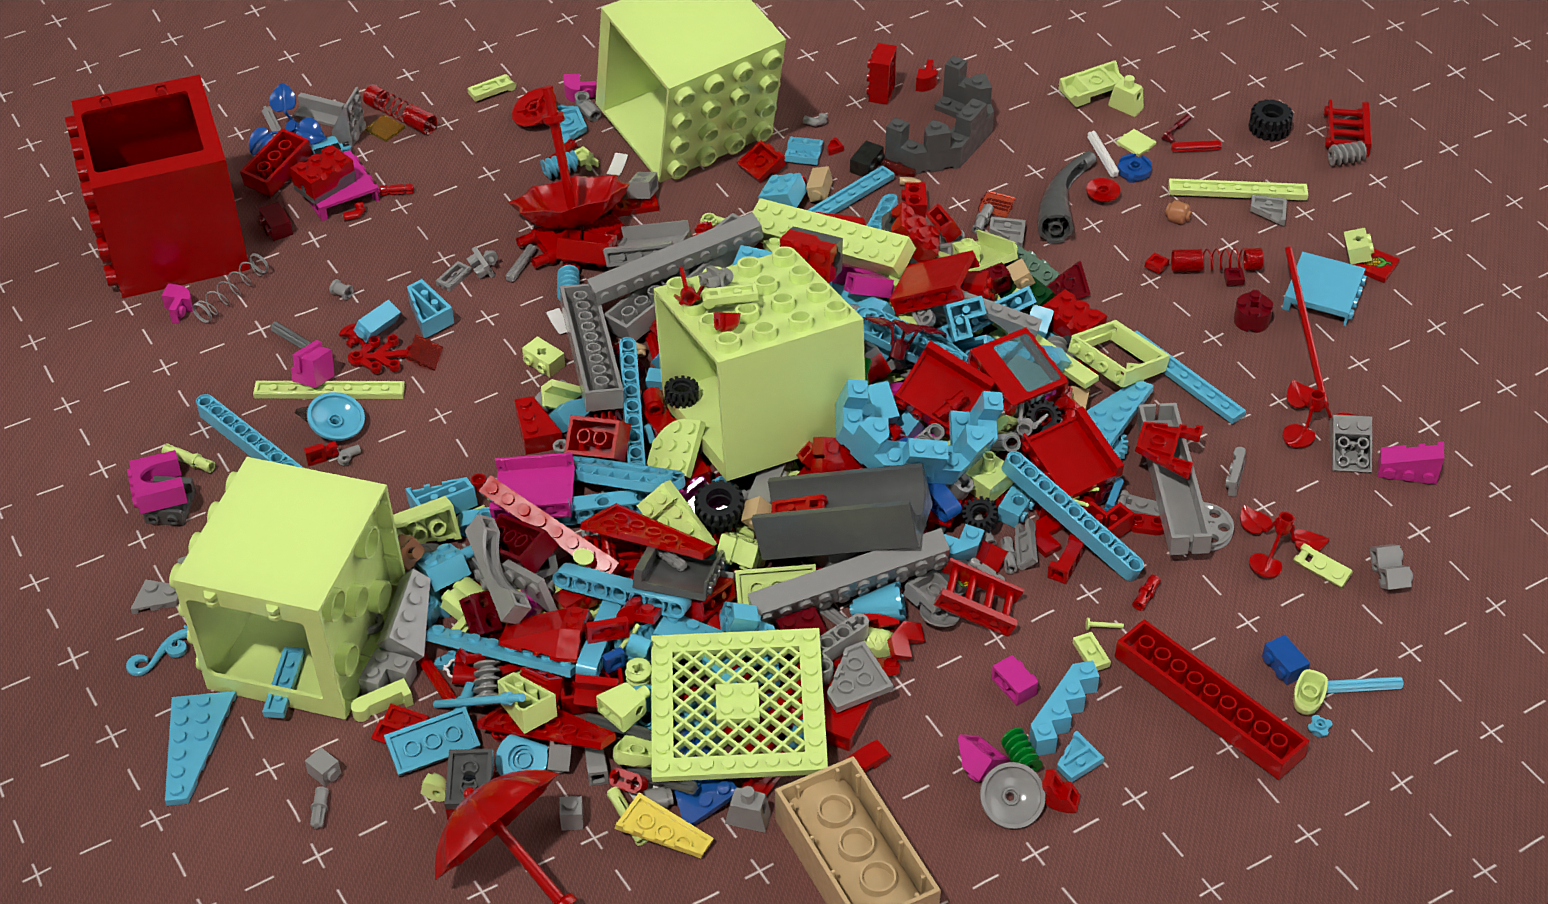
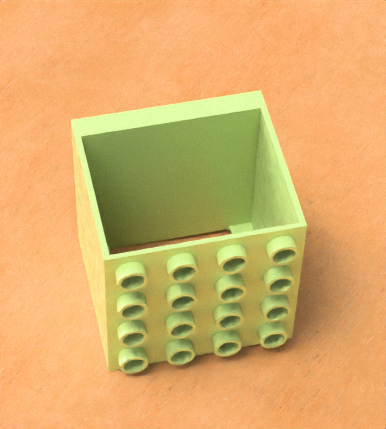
M619 0L601 8L596 105L651 172H657L660 183L670 178L680 179L695 167L700 165L707 167L720 156L727 153L736 154L745 145L754 141L759 142L760 140L764 142L770 138L773 133L774 117L777 109L776 104L782 64L784 62L786 39L752 0Z
M778 247L772 251L771 255L760 258L743 257L738 260L736 265L726 267L733 272V280L725 286L756 283L759 300L737 302L730 305L719 304L711 309H706L703 306L701 295L700 300H696L692 305H680L679 301L674 298V294L680 296V291L683 288L681 277L671 278L667 281L666 285L653 288L664 405L669 408L676 420L693 419L706 422L699 448L726 481L798 459L796 455L808 441L813 443V437L836 438L835 403L848 379L865 380L863 318L791 247ZM699 277L686 278L687 285L693 287L697 293L701 286ZM714 312L741 313L740 323L733 331L721 333L714 328ZM681 375H684L685 378L689 376L698 382L699 400L698 402L696 401L695 405L692 404V407L685 406L682 409V406H679L678 409L675 408V405L671 407L670 403H666L664 385L670 378L675 379V376L681 378Z
M246 457L238 472L233 471L229 474L225 486L226 492L220 502L214 501L210 505L207 523L202 532H195L192 535L187 557L182 564H175L170 573V587L176 590L179 599L178 612L180 616L185 618L188 627L187 640L190 644H193L197 655L196 668L202 671L207 689L219 692L236 691L237 696L266 702L268 693L272 694L273 697L274 695L282 696V698L288 697V707L346 720L351 711L352 701L361 692L358 679L363 672L364 664L358 662L359 654L371 657L376 648H381L377 646L382 630L368 635L367 629L369 626L375 625L376 613L383 616L385 623L400 578L405 575L387 485ZM284 646L301 647L306 652L294 690L271 685Z

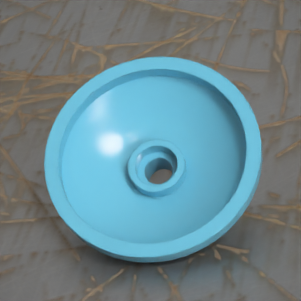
M329 392L317 396L310 403L307 411V421L311 429L319 436L332 441H343L353 438L361 431L365 421V414L362 406L351 396L338 392Z

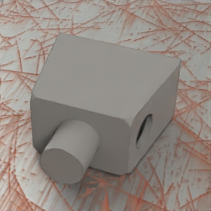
M750 786L735 788L725 824L766 833L771 817L766 795L754 791Z

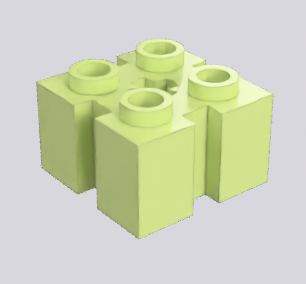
M738 532L721 534L715 557L718 556L720 550H724L723 558H726V564L732 565L737 563L739 568L743 570L757 569V567L765 566L766 560H762L757 539Z

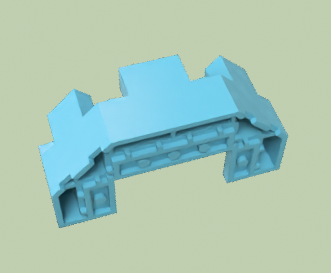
M848 379L835 403L836 440L841 445L844 444L851 451L850 454L861 465L864 464L867 468L923 463L927 483L951 485L972 468L986 451H990L998 439L997 419L1003 412L1002 392L983 391L970 412L950 411V445H948V441L908 438L907 442L887 440L889 437L888 418L876 417L875 404L866 403L868 400V381Z

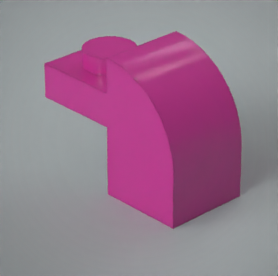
M563 74L564 93L568 100L575 102V94L579 91L587 92L589 98H596V81L580 82V74Z
M168 284L161 295L164 307L169 310L172 323L179 324L186 312H193L190 292L184 286Z

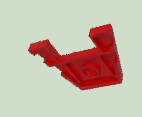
M1143 422L1135 452L1189 479L1193 462L1173 457L1179 437L1199 443L1203 426L1196 425L1195 428H1187L1185 424H1179V427L1168 426V423Z

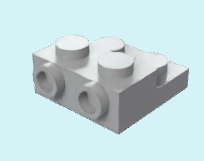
M934 569L914 580H909L905 584L903 595L917 607L923 604L932 613H936L942 609L934 606L935 599L943 588H947L948 582ZM954 590V593L961 596L963 595V593L959 594L956 590Z

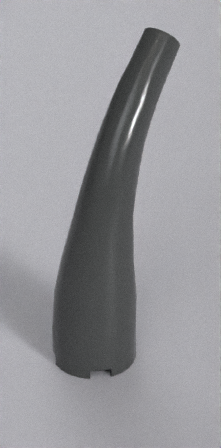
M1092 151L1084 152L1064 166L1052 179L1042 196L1038 209L1037 226L1040 237L1046 239L1048 243L1057 244L1064 242V239L1073 233L1068 189L1080 174L1096 163L1097 159Z

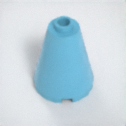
M893 582L853 599V604H850L851 616L859 613H871L890 616L898 619L899 622L907 621L905 617L907 613L904 595L899 590V588H902L900 582Z

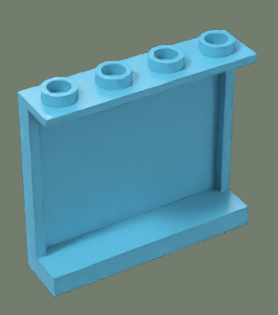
M1302 252L1296 267L1306 307L1345 317L1343 326H1346L1348 320L1353 318L1355 310L1352 308L1356 309L1359 298L1356 297L1361 296L1363 287L1360 286L1365 285L1367 276L1364 273L1366 268ZM1292 279L1285 294L1282 307L1286 311L1290 310L1292 303L1298 305Z

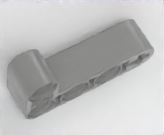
M933 423L922 431L916 439L941 440L944 436V428L940 424ZM964 473L953 485H945L956 499L963 500L973 489L974 483Z
M861 613L855 614L820 636L823 685L830 684L833 680L832 660L842 655L846 647L864 641L868 637L869 619L866 615Z

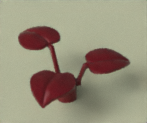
M877 316L863 317V321L868 320L875 324L886 326L891 330L890 345H892L889 356L904 360L906 350L910 348L911 343L919 332L941 334L944 338L947 337L945 332L928 325H915L901 320L890 321ZM895 325L903 330L901 338H896V340H894ZM914 332L913 335H912V337L910 338V340H909L908 343H907V340L904 339V338H905V334L908 335V334Z

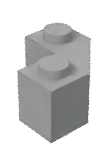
M1388 544L1370 547L1371 566L1374 573H1379L1381 579L1378 582L1381 588L1389 590L1412 587L1413 573L1409 566L1402 565L1403 551L1400 545Z

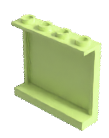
M979 229L976 230L978 241L975 242L981 247L980 261L978 262L980 266L968 271H980L1001 262L1005 264L1018 259L1017 245L1014 241ZM939 251V255L934 259L949 256V254Z

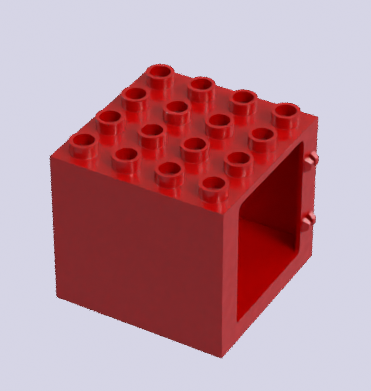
M200 74L71 101L74 115L65 117L69 137L71 138L70 143L81 182L80 186L84 202L89 210L88 215L93 233L97 237L96 243L103 264L112 262V264L103 266L108 286L119 285L123 299L163 290L168 284L185 285L229 275L231 272H239L240 264L248 262L226 159ZM248 263L241 266V272L250 270Z

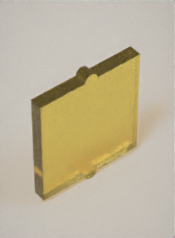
M383 115L367 126L365 131L387 142L405 129V125Z

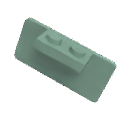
M1017 245L1018 259L1013 261L1016 262L1022 258L1031 275L1045 286L1060 275L1050 267L1047 261L1038 259L1035 253L1030 250L1026 251Z

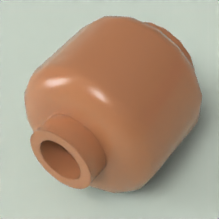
M1174 200L1167 205L1165 216H1167L1168 221L1183 225L1186 221H1190L1192 211H1190L1188 203Z

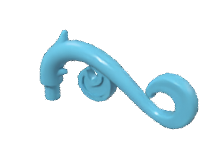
M187 625L183 626L184 629L170 635L160 645L150 662L147 656L141 654L129 658L126 663L128 673L137 677L147 674L165 652L172 658L183 656L188 649L186 643L182 641L187 638ZM140 662H149V664L145 667H136V665Z

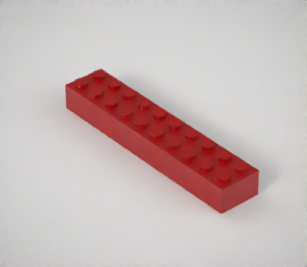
M1143 619L1117 641L1114 657L1276 779L1280 780L1306 756L1310 740L1147 620Z

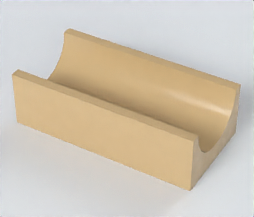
M854 756L775 789V820L826 904H940V888Z

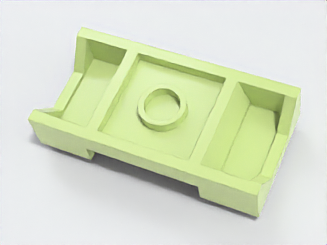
M1114 60L1060 78L1059 90L1075 107L1090 103L1091 97L1113 90L1114 86L1124 77L1119 73L1117 62Z
M671 480L662 483L636 505L642 514L709 544L717 545L714 538Z

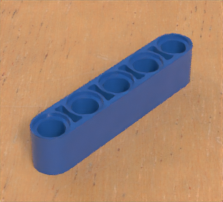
M903 437L898 441L907 442L908 438ZM928 483L933 504L931 509L942 522L946 523L962 512L961 504L945 484Z

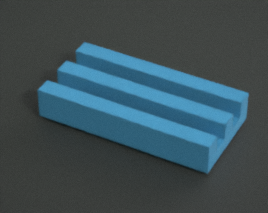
M1117 477L1104 508L1106 512L1115 505L1124 482L1120 477Z

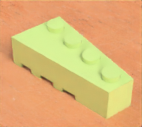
M446 496L393 515L397 536L399 534L413 536L420 544L436 540L441 542L451 538L455 540L462 539L453 504Z

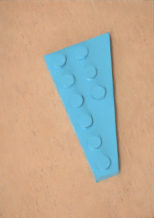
M1138 381L1123 387L1087 410V413L1111 447L1138 412V405L1144 404L1153 392L1154 385Z
M236 691L172 697L165 792L166 806L189 804L198 784V777L206 766L207 757L211 755L222 731L225 717H228L232 702H235L237 697Z

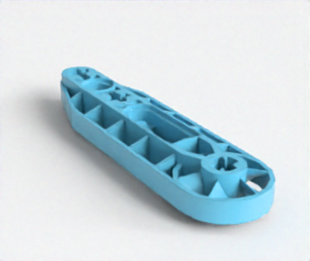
M864 306L855 310L862 318L877 316L890 321L901 320L871 306ZM864 320V339L891 351V330L886 326ZM897 325L894 326V340L901 338L903 332ZM912 332V333H910V334H908V335L905 334V338H904V339L907 340V343H908V341L910 340V338L912 337V335H913L914 332ZM919 332L911 343L910 348L906 350L904 357L916 363L930 340L966 363L968 355L954 344L927 332Z
M573 455L575 462L574 480L650 493L668 480L672 481L677 490L682 489L686 484L685 474L678 470Z

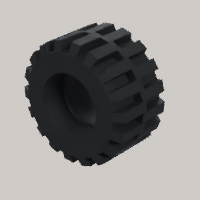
M1274 99L1258 101L1251 108L1249 130L1259 139L1262 138L1263 140L1270 141L1284 139L1291 130L1293 111L1291 107H1288L1282 101Z
M713 480L711 484L705 483L703 488L700 487L698 489V493L694 497L695 514L708 531L711 530L713 534H716V532L722 534L725 531L729 533L732 532V528L737 529L739 523L742 524L744 496L741 489L738 490L736 484L732 485L730 481L724 482V480H719V482H715ZM715 505H726V506H727V507L724 508V509H713V508H712V507L715 506Z

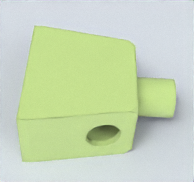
M1127 75L1125 79H1121L1114 86L1108 106L1136 117L1144 109L1143 87L1134 83L1135 78L1132 75Z
M628 683L618 685L596 696L598 712L624 733L646 714V698L651 695L650 691L645 685L637 690Z

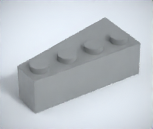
M412 569L400 578L377 646L386 651L414 658L415 662L424 657L430 590L429 577Z

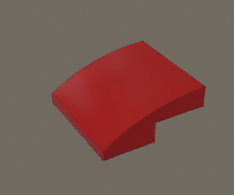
M390 704L384 719H379L371 739L386 744L384 735L428 720L430 717Z

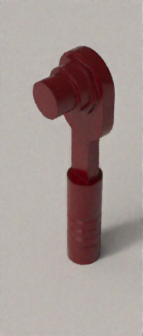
M1186 114L1174 124L1173 128L1171 127L1166 131L1161 139L1172 143L1175 138L1171 133L1187 123L1191 116Z

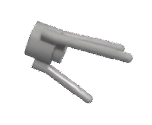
M1021 403L1017 418L1019 423L1017 432L1022 438L1024 433L1029 436L1033 429H1036L1048 417V414H1045L1036 422L1029 418H1023L1024 403Z

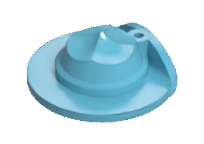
M508 735L502 741L496 753L497 771L501 776L522 770H546L549 757L547 745L517 735Z

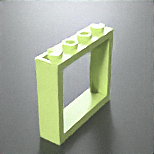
M1117 320L1072 335L1068 348L1071 354L1122 388L1165 372L1170 359L1169 354ZM1112 340L1145 363L1125 369L1093 346Z

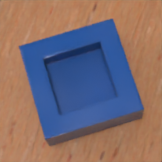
M621 647L602 655L603 669L607 674L626 665L625 652Z

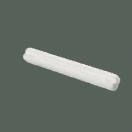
M1095 131L1088 132L1087 138L1111 177H1117L1119 170Z

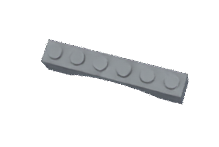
M962 290L965 296L963 300L978 297ZM983 298L987 314L981 317L993 321L1009 334L1027 327L1036 338L1042 319ZM945 305L931 307L933 311L945 315L943 307ZM1018 337V338H1016V339H1014V340L1017 341V342H1020V340H1019L1020 337Z
M478 514L465 529V533L499 618L502 622L519 624L530 611V603L526 594L512 587L503 573L499 556L500 531L495 519Z

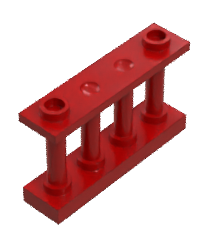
M1329 99L1328 106H1324L1323 113L1326 116L1327 123L1325 147H1328L1329 150L1331 145L1358 142L1334 139V136L1358 137L1365 144L1366 157H1369L1372 145L1369 102H1362L1361 109L1352 110L1333 108L1332 99ZM1333 115L1355 116L1359 120L1333 118ZM1333 125L1358 127L1359 131L1334 129Z
M950 558L942 572L950 575L947 588H943L938 594L934 606L1008 637L1017 626L1018 621L1010 617L1012 603L1017 602L1024 589ZM957 578L968 582L965 597L954 593ZM976 587L987 591L984 605L973 601ZM994 594L1005 598L1002 613L991 609Z

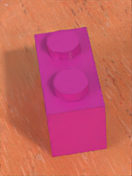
M1013 655L992 666L991 679L1016 706L1037 695V678L1035 675L1030 674L1024 664Z

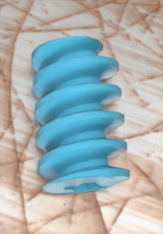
M571 150L570 153L566 152L569 173H571L570 168L576 172L578 166L577 155ZM552 156L551 159L540 160L545 176L549 180L552 179V174L557 178L558 172H560L557 157Z
M565 265L557 272V298L559 301L560 286L580 284L579 269L573 265Z

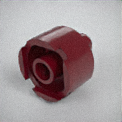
M1258 290L1242 294L1236 301L1234 312L1235 325L1245 332L1254 330V333H1259L1266 330L1271 320L1273 302Z

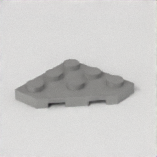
M865 641L845 648L842 660L834 674L833 682L829 686L827 699L836 713L893 691L892 682Z

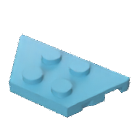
M557 105V110L564 112L565 120L560 123L564 144L569 139L574 140L587 132L586 123L578 106Z

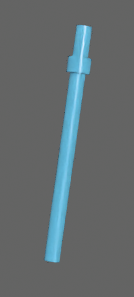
M503 692L501 695L435 700L433 707L438 709L500 703L502 705H512L514 702H523L525 694Z

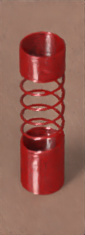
M374 84L368 86L364 91L363 101L365 104L385 112L387 115L398 119L400 122H404L406 125L426 135L435 130L437 117L414 104L408 105L406 100L402 101L400 97L396 98L394 94L389 95L388 91ZM394 96L395 99L390 109L386 111L385 105L389 101V97ZM396 99H400L401 103L397 111L392 114L391 108L394 106ZM406 102L407 107L403 115L398 117V111L402 103Z
M1216 248L1212 256L1208 250L1211 260V271L1213 270L1215 250L1218 251L1220 258V271L1222 270L1224 250L1228 253L1229 268H1231V256L1234 250H1236L1238 256V268H1240V257L1243 250V265L1246 271H1257L1263 268L1264 256L1262 248H1242L1240 254L1236 248H1233L1230 254L1225 248L1221 255ZM1173 249L1171 253L1172 271H1203L1204 255L1208 249H1205L1204 253L1201 249Z

